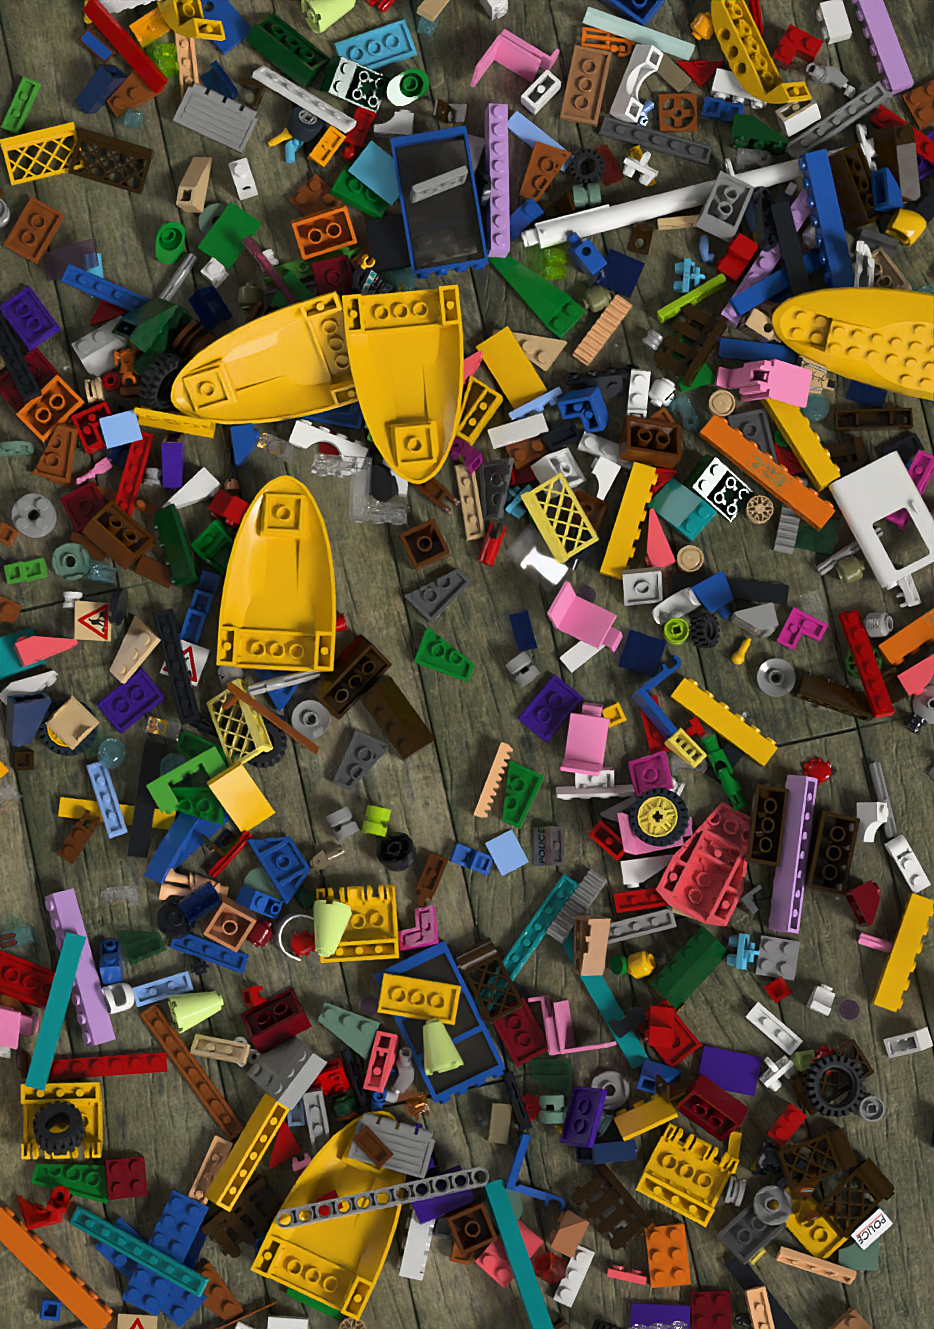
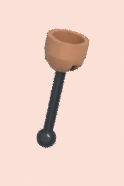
M229 446L226 451L229 453L230 478L225 481L224 491L235 493L240 491L238 480L233 478L232 453L234 450L232 446Z

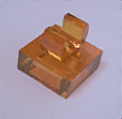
M425 1093L406 1100L411 1116H415L417 1120L419 1119L418 1114L422 1112L429 1116L430 1107Z

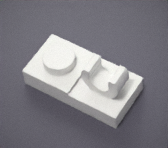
M911 574L897 581L898 586L901 587L903 592L896 596L897 598L902 596L905 598V603L901 604L900 607H912L922 603Z

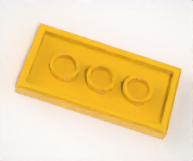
M508 326L476 346L478 351L483 352V360L514 410L548 392Z
M240 761L207 781L210 789L242 833L245 830H250L275 813Z
M383 973L377 1012L427 1021L437 1018V1021H442V1023L455 1025L461 986Z
M788 1185L785 1186L783 1189L788 1192L793 1204L791 1215L785 1221L786 1227L813 1257L826 1260L847 1239L845 1237L840 1238L823 1217L800 1223L798 1215L816 1210L815 1207L819 1203L811 1195L804 1201L792 1192ZM772 1200L767 1203L772 1210L778 1208L776 1201Z

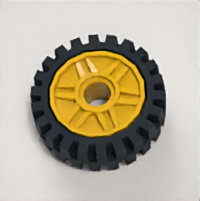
M68 698L50 704L39 726V733L43 743L54 753L63 756H75L85 752L94 743L98 732V725L72 750L45 724L68 700ZM79 701L95 717L93 711L85 703Z

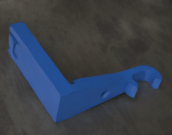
M677 655L672 656V661L675 662L673 668L669 669L666 667V664H662L660 666L661 672L631 696L665 739L669 738L678 729L650 697L648 692L680 667L681 660Z
M521 1132L504 1184L505 1188L544 1200V1206L548 1205L550 1199L560 1201V1207L558 1208L560 1211H563L565 1201L560 1196L520 1183L516 1184L531 1138L528 1134Z

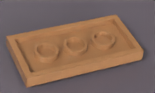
M575 45L560 115L561 120L597 127L612 52Z

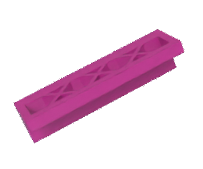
M919 450L908 473L921 496L934 473V456ZM901 508L884 518L897 524L898 529L904 531L911 516L906 508Z

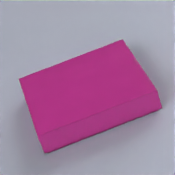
M665 751L628 762L636 798L649 789L663 788L670 790L674 788Z

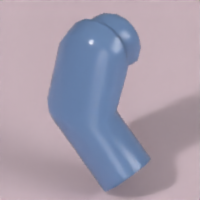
M650 99L643 104L636 123L639 126L647 125V113L655 107Z
M701 235L699 251L702 261L706 264L707 262L713 263L715 254L708 253L709 236Z

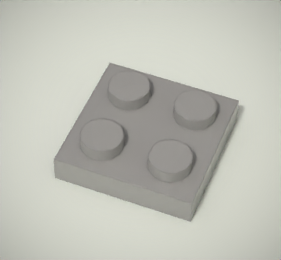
M661 567L622 570L624 606L661 603L663 601Z
M761 935L758 950L760 955L757 957L755 974L775 978L782 976L783 979L794 981L800 942Z

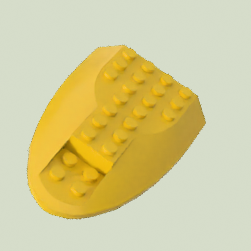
M458 285L439 286L438 289L361 296V294L343 295L344 324L352 377L362 414L374 444L389 467L399 477L414 484L427 482L439 472L448 456L456 435L461 409L464 354Z
M878 287L827 288L791 297L775 309L772 315V324L776 334L788 347L799 355L827 367V370L850 380L886 391L934 401V294Z
M333 291L263 315L239 326L206 346L176 376L171 390L173 405L183 414L192 418L209 420L220 424H255L303 417L357 402L358 398L347 350L343 304L337 292Z
M279 476L269 481L256 495L242 519L234 540L222 593L216 665L241 669L301 672L333 671L336 636V590L332 553L325 522L308 488L292 476Z
M369 1112L379 1116L377 1124H380L382 1117L397 1121L389 1112ZM363 1114L333 1135L315 1155L296 1181L279 1211L316 1203L318 1197L334 1189L339 1197L403 1184L406 1182L407 1174L384 1167L378 1168L376 1165L348 1158L358 1120H363ZM397 1121L396 1129L398 1130L400 1124ZM400 1189L397 1192L398 1198L403 1199L405 1189ZM381 1193L377 1197L379 1203H386L389 1199L385 1193ZM360 1198L358 1200V1205L362 1208L367 1207L369 1204L367 1198ZM341 1202L344 1208L339 1210L346 1212L349 1209V1204ZM402 1205L288 1230L281 1229L275 1217L250 1270L286 1285L359 1321L384 1265ZM307 1210L302 1211L299 1218L303 1221L308 1220L310 1212ZM282 1215L280 1223L283 1225L289 1224L291 1217L289 1215Z

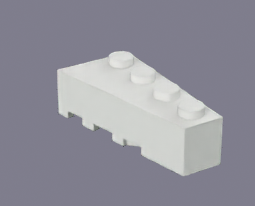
M410 1203L409 1209L413 1210L411 1218H407L405 1229H409L407 1237L403 1236L401 1248L405 1250L403 1257L399 1256L397 1268H400L399 1276L422 1281L435 1219L420 1225Z

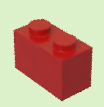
M602 818L589 832L588 836L618 861L625 853L621 834Z
M789 1102L765 1133L780 1146L785 1145L807 1116Z

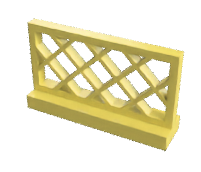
M562 472L530 492H525L521 495L524 504L557 563L566 562L569 560L568 558L599 540ZM561 479L563 483L562 492L553 491L554 482ZM541 490L548 491L546 501H539L536 493ZM551 493L561 495L558 506L549 504ZM564 496L571 497L573 501L571 509L562 507ZM548 506L557 508L555 519L548 518L546 514ZM561 509L570 511L567 522L558 520ZM573 513H578L582 517L580 526L571 524ZM557 522L566 524L564 536L557 534L555 530ZM570 526L579 528L577 539L567 537ZM583 529L589 530L593 537L587 542L580 540ZM566 539L576 541L574 549L570 552H567L565 548Z
M238 678L232 682L247 693L246 687L250 685L249 682ZM226 689L206 703L230 767L238 761L244 764L263 751L269 752L273 749L261 714L241 699L233 704L230 716L224 715L225 709L222 706L220 712H216L214 704L219 701L225 702L231 695V692ZM238 707L242 710L240 720L235 719ZM223 717L229 718L225 729H222L221 726ZM233 721L239 722L236 733L230 731ZM244 724L248 726L246 737L241 735ZM229 733L235 735L231 746L227 743ZM240 737L245 739L242 750L236 748ZM250 741H253L256 749L249 753L247 749ZM235 750L241 752L239 760L236 762L233 759Z

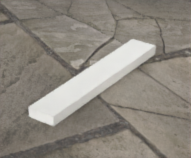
M263 65L253 72L252 77L344 133L355 127L356 120Z

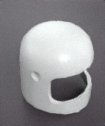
M122 982L102 987L109 1014L125 1011L133 1006L134 992L129 984Z

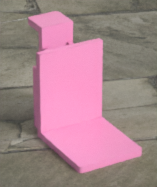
M504 29L476 65L470 86L475 87L494 60L533 83L538 68L550 70L556 62L560 50L556 48L550 57Z
M776 359L744 363L743 368L732 370L717 367L714 385L725 389L740 388V401L742 402L771 398L805 408L812 371Z
M564 582L547 612L554 628L597 649L603 644L609 647L610 651L615 652L623 638L621 631L611 627L617 615L576 596L570 582Z
M584 702L582 714L571 713L565 757L560 766L561 771L599 776L603 768L610 719L601 717L603 704Z
M622 812L617 813L624 852L633 855L684 845L682 837H691L695 832L693 819L689 816L688 828L685 829V834L680 837L679 841H675L674 844L665 847L652 846L643 842L635 835L631 828L630 815ZM659 813V816L656 815V820L660 822V819H663V815Z
M550 995L528 998V1002L541 1000L549 1055L607 1048L616 1045V1041L575 1047L568 1000L553 1003V1009V1006L551 1007Z
M0 1005V1045L17 1049L19 1034L32 1036L38 1031L40 1013L35 1012L33 1015L27 1016L13 1010V1008Z

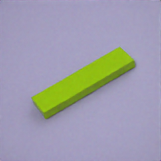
M721 273L658 310L657 319L660 323H664L683 312L685 306H693L726 287L725 276Z

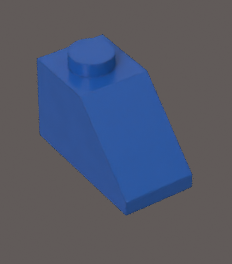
M883 168L871 172L874 209L884 213H890L899 208L903 209L901 189L890 170Z
M532 197L509 217L510 237L513 240L520 237L521 232L530 229L544 216V211Z
M253 424L230 427L237 468L242 467L257 447L256 440H260L259 430L255 429Z

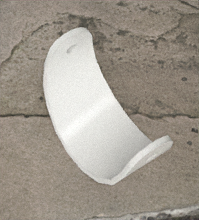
M688 587L659 603L652 610V615L658 624H664L672 618L686 615L701 604L692 589Z
M289 913L281 917L276 923L274 940L282 952L291 958L301 961V959L290 955L284 950L281 944L282 929L292 918L299 916L308 917L312 920L314 918L302 913Z

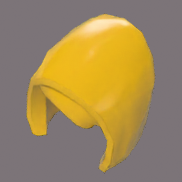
M899 208L891 218L885 233L899 239L905 246H911L924 232L927 222L920 214Z

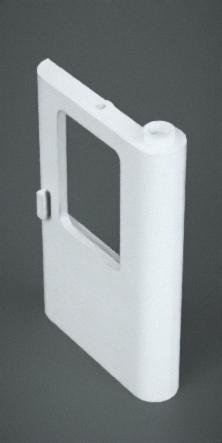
M897 451L864 466L828 486L882 588L886 587L889 590L897 586V581L934 562V520ZM901 508H906L929 550V555L901 570H896L872 525L874 522Z

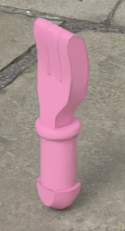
M105 457L95 464L92 470L89 469L87 473L78 477L75 481L76 485L82 486L91 478H95L96 474L105 473L113 467L112 463Z

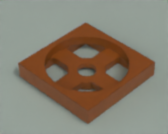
M697 93L658 95L660 132H697ZM681 99L688 100L692 104L693 109L682 108ZM674 100V107L671 110H663V105L666 101ZM680 110L681 116L676 117L674 112ZM693 117L692 122L682 128V120ZM663 118L674 120V128L666 124Z

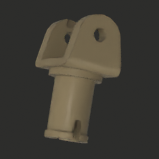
M341 844L327 852L322 850L311 859L310 867L315 871L331 866V862L346 856L345 850L339 852L343 849Z

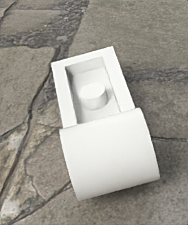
M902 834L884 844L912 893L916 894L931 885Z

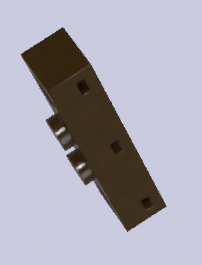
M912 408L837 410L834 412V432L907 430L913 427ZM898 415L906 417L907 422L905 425H898L895 419ZM841 417L848 418V427H840L838 420Z

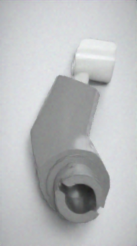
M813 62L807 65L806 71L811 75L814 82L819 84L831 83L840 90L844 87L846 90L843 94L850 99L854 97L856 93L855 88L847 84L849 80L838 68L824 65L818 66Z
M408 1047L400 1049L399 1057L396 1060L398 1077L393 1084V1087L396 1089L394 1092L388 1090L385 1098L386 1101L391 1103L397 1101L399 1093H404L414 1079L415 1062L411 1057L412 1050Z

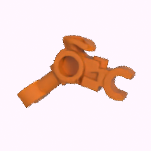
M128 348L121 350L120 353L117 351L113 353L114 364L118 366V361L121 363L120 373H123L121 377L123 386H125L126 378H131L132 384H136V379L132 375L134 373L132 369L136 354L139 352L137 349Z

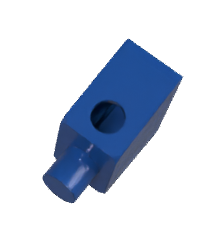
M573 232L566 238L572 245L568 252L583 274L594 275L607 264L606 260L589 239H581L576 232Z
M723 570L691 588L707 613L717 611L722 620L732 615L727 604L731 603L734 598Z

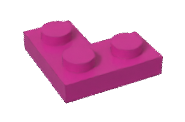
M793 607L776 642L792 651L795 649L802 634L820 642L828 624Z
M429 905L414 909L416 927L398 931L399 946L402 952L439 944L435 906Z

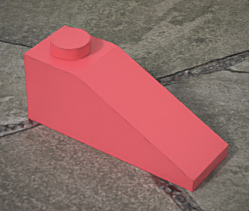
M654 508L649 510L646 558L644 560L647 568L661 567L663 569L674 564L675 558Z
M26 635L18 638L13 648L23 668L76 647L78 642L77 639L40 636L28 638Z
M934 654L897 676L909 696L914 694L916 697L925 691L923 687L927 686L934 676Z
M377 1031L363 1089L383 1093L396 1059L401 1039L396 1034Z

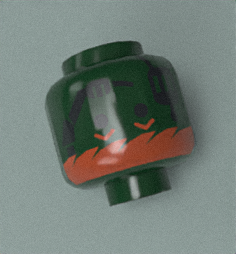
M347 1093L335 1096L330 1105L335 1120L344 1124L353 1121L354 1117L359 1113L355 1098Z

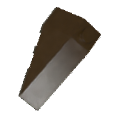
M908 123L871 130L875 152L880 158L883 167L890 170L900 187L902 203L920 200L921 194L913 124Z

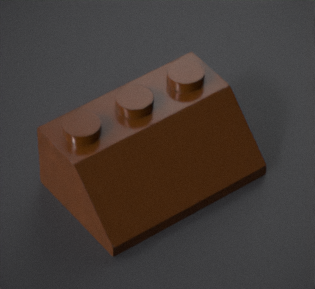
M627 415L619 440V460L673 469L681 459V425Z
M113 500L103 507L82 531L124 570L155 539Z

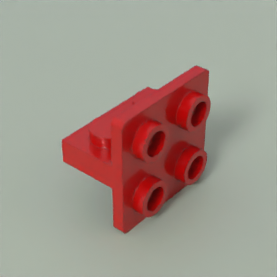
M341 1058L327 1061V1064L308 1089L322 1087L324 1098L350 1089L351 1087Z

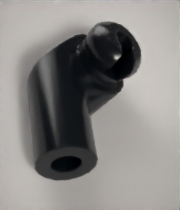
M740 1313L735 1316V1323L737 1325L742 1324L748 1327V1329H753L749 1314Z

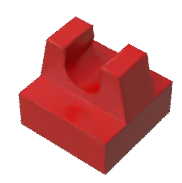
M697 717L688 722L691 727L685 730L689 737L696 734L699 739L706 734Z
M255 985L241 989L246 1008L260 1005L266 1001V997L259 998L258 994L259 991L264 990L263 986Z

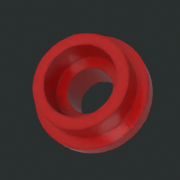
M107 372L103 375L102 385L106 390L114 391L119 388L121 379L117 373ZM114 378V383L109 384L108 379Z

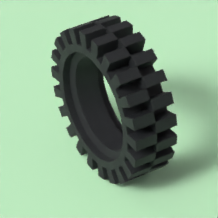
M174 353L162 354L160 359L156 358L154 360L155 364L151 363L149 365L151 369L144 372L146 377L141 378L143 384H139V389H141L138 392L139 400L153 411L167 413L168 409L170 411L174 409L171 401L172 385L178 373L188 363ZM174 370L171 383L157 397L162 380L168 373Z
M825 1055L822 1058L815 1059L816 1062L809 1065L811 1067L810 1070L806 1069L805 1074H807V1077H803L802 1081L806 1082L805 1086H802V1090L806 1091L804 1098L809 1100L807 1102L808 1105L813 1106L815 1112H820L821 1115L830 1117L847 1116L850 1114L849 1112H854L856 1110L855 1106H860L861 1104L860 1098L864 1099L865 1094H862V1090H866V1086H862V1082H865V1077H861L860 1074L863 1072L861 1069H857V1063L851 1062L852 1059L841 1055ZM832 1067L842 1070L847 1075L850 1085L848 1095L838 1104L826 1102L821 1097L818 1088L821 1075Z

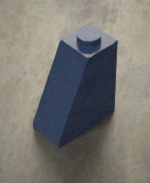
M116 65L100 66L74 102L79 105V110L85 114L97 113L128 76Z
M45 691L7 696L6 739L12 746H23L32 742L51 704V698Z
M635 1140L594 1142L593 1148L576 1146L577 1163L601 1164L637 1160L638 1149Z

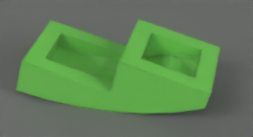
M44 558L4 565L8 585L48 577Z

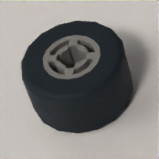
M297 106L292 110L287 122L289 134L302 142L316 140L323 127V119L301 106Z

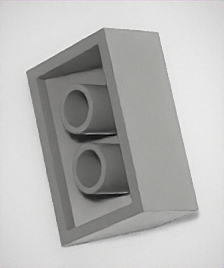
M121 315L71 344L92 380L103 376L105 373L121 365L119 361L118 366L114 364V351L120 353L123 349L132 348L111 333L122 318Z
M773 602L736 611L730 618L732 624L753 636L759 635L760 638L771 636L779 625Z

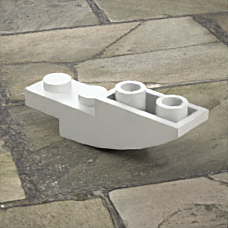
M631 368L627 415L646 418L651 370Z

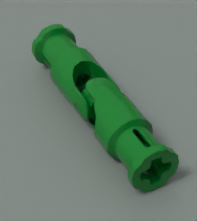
M713 734L701 740L700 743L704 745L713 770L721 780L722 788L734 806L733 811H736L748 805L749 802L745 800L738 780L732 775L733 769L723 749H720L715 739L716 734ZM721 760L726 763L727 767L718 771L717 762Z

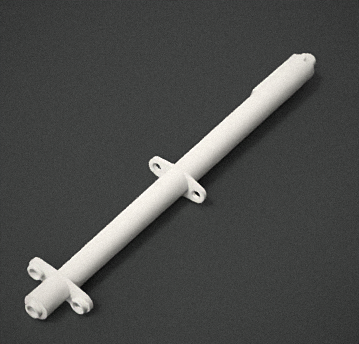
M856 124L858 141L870 171H877L875 162L871 161V158L878 156L874 149L873 138L866 140V126ZM846 147L827 151V154L830 155ZM725 159L727 174L754 186V190L762 186L769 187L803 177V173L798 166L799 159L736 175L734 174L730 159ZM715 180L610 207L607 204L535 223L533 229L521 232L524 247L539 244L540 249L568 242L566 238L573 232H576L580 238L700 206L705 204Z

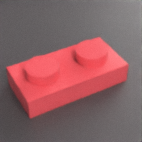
M613 1264L612 1267H607V1277L646 1285L647 1276L643 1275L644 1271L632 1269L630 1272L625 1271L624 1267Z

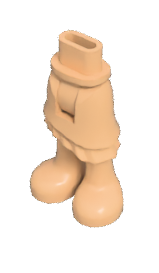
M170 868L165 881L190 885V888L163 883L159 900H166L168 896L176 895L191 898V901L196 902L214 901L217 903L222 894L228 895L229 887L222 886L221 883L217 884L214 880L197 874L193 875L191 872L189 876L179 874L174 871V868Z

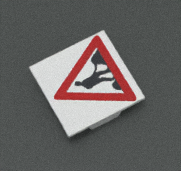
M181 640L192 685L197 686L210 650ZM164 661L160 673L169 676L166 663Z

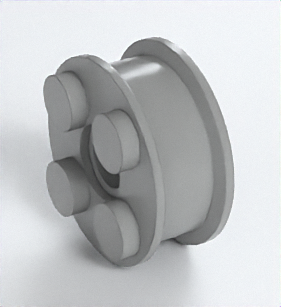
M40 494L24 495L13 506L12 521L15 527L28 537H43L50 533L56 524L57 514L55 507L46 497ZM37 511L39 513L38 518L30 520L31 513Z

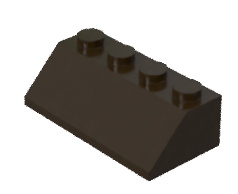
M860 142L828 155L838 204L842 208L849 230L867 225L886 214L874 209L871 171Z
M360 634L334 661V670L323 672L307 690L340 720L359 700V697L367 692L392 664L367 638Z
M808 672V674L802 675L795 695L796 698L866 722L874 718L865 691L863 693L857 692L855 687L846 684L842 687L837 685V681L826 678V681L819 679V675Z
M391 677L372 687L359 697L404 762L436 740Z
M755 783L746 862L763 866H780L789 789Z
M827 811L817 812L804 888L839 895L846 894L860 823L859 818Z

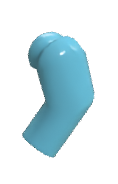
M292 138L286 143V163L295 162V152L304 142Z

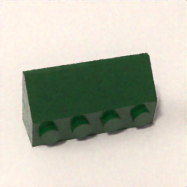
M274 12L254 23L245 40L253 49L260 52L268 61L276 65L281 72L287 74L301 87H305L313 82L331 60Z
M173 503L155 512V519H152L155 530L160 531L161 537H158L161 549L165 548L167 554L164 555L166 566H170L172 573L169 574L172 585L176 584L179 589L198 583L200 579L179 511Z
M700 926L648 984L678 1010L730 952L705 927Z

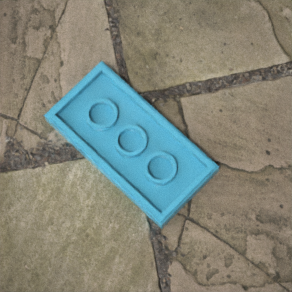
M405 19L333 43L337 56L345 57L371 70L417 56V51Z

